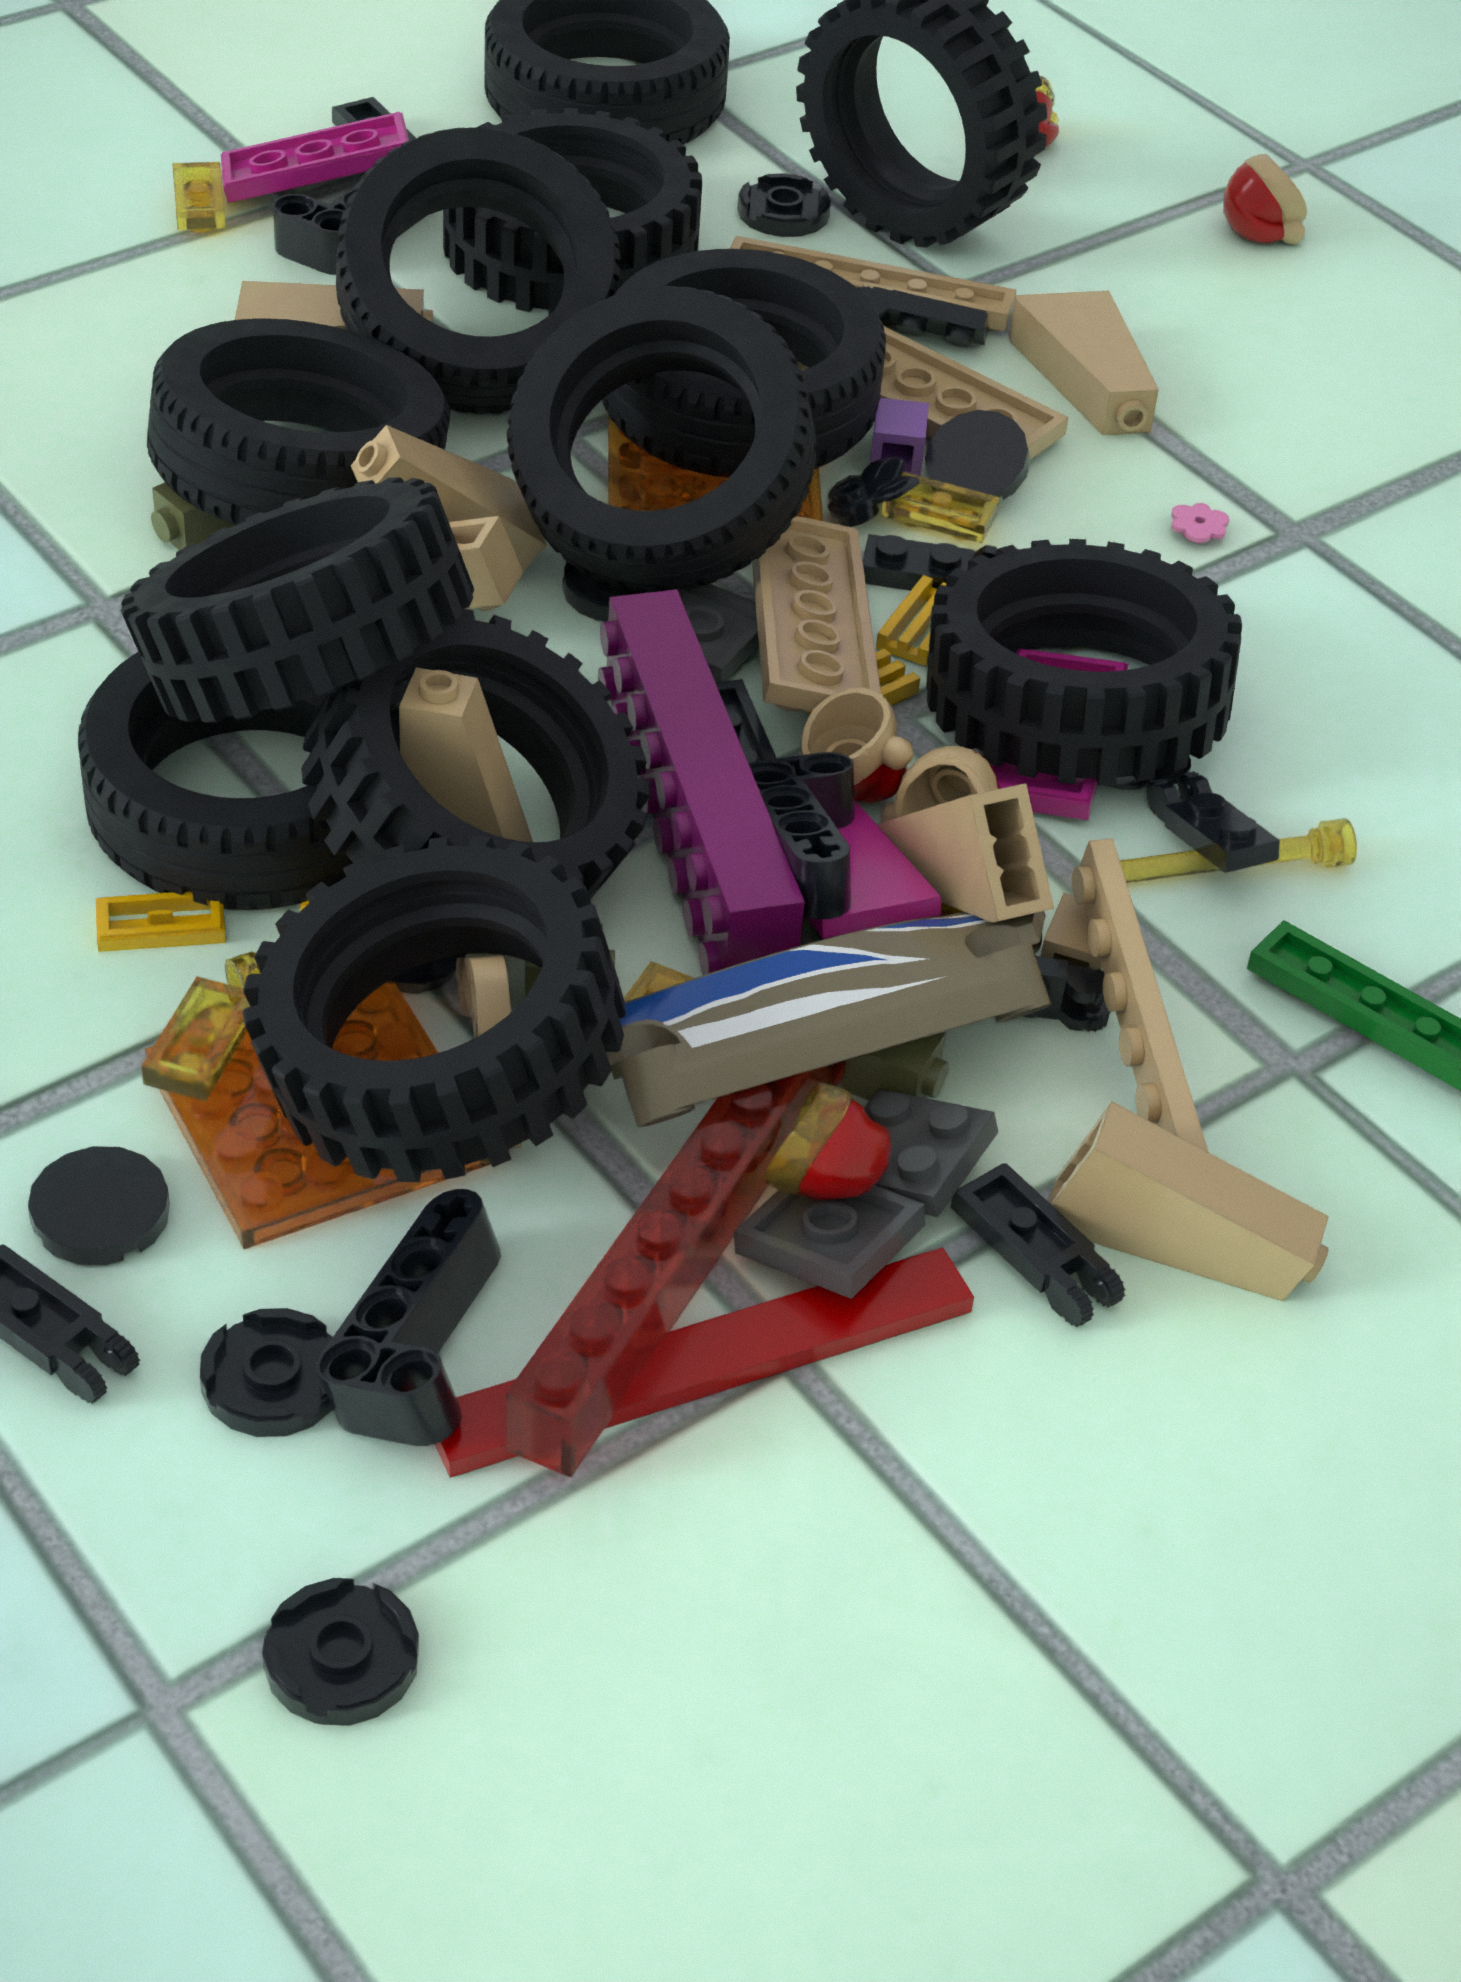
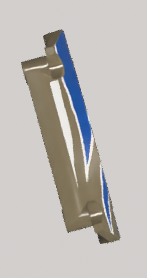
M1042 911L993 923L966 912H959L882 925L770 954L625 1002L626 1016L619 1018L624 1032L621 1050L619 1052H606L614 1080L622 1078L637 1128H641L687 1114L695 1110V1104L993 1017L996 1023H1000L1039 1011L1052 1005L1035 953L1040 950L1042 945L1045 912Z

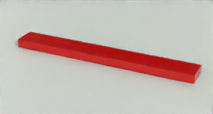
M943 1247L885 1265L852 1299L823 1287L815 1286L456 1397L462 1414L460 1424L451 1436L436 1443L435 1446L451 1478L971 1313L974 1295Z

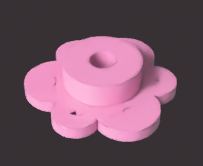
M1196 503L1192 507L1177 505L1172 509L1171 513L1173 519L1171 528L1175 532L1182 533L1186 539L1192 542L1205 543L1211 538L1222 539L1225 537L1229 516L1222 511L1211 510L1207 504Z

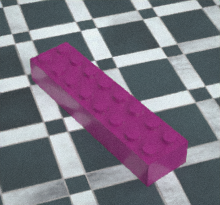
M678 590L610 597L609 621L601 622L600 640L603 653L607 657V667L599 668L598 681L600 680L612 694L607 701H611L613 712L615 714L625 712L631 722L633 730L627 736L630 745L641 746L647 764L640 771L638 777L650 782V799L642 807V810L647 814H652L654 817L653 832L655 845L659 854H667L669 858L668 875L674 895L682 894L683 914L689 937L697 936L700 942L699 961L702 974L706 975L800 946L805 901Z

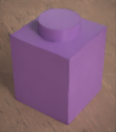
M880 398L875 416L870 463L885 457H902L906 462V466L901 476L916 477L920 481L929 403Z

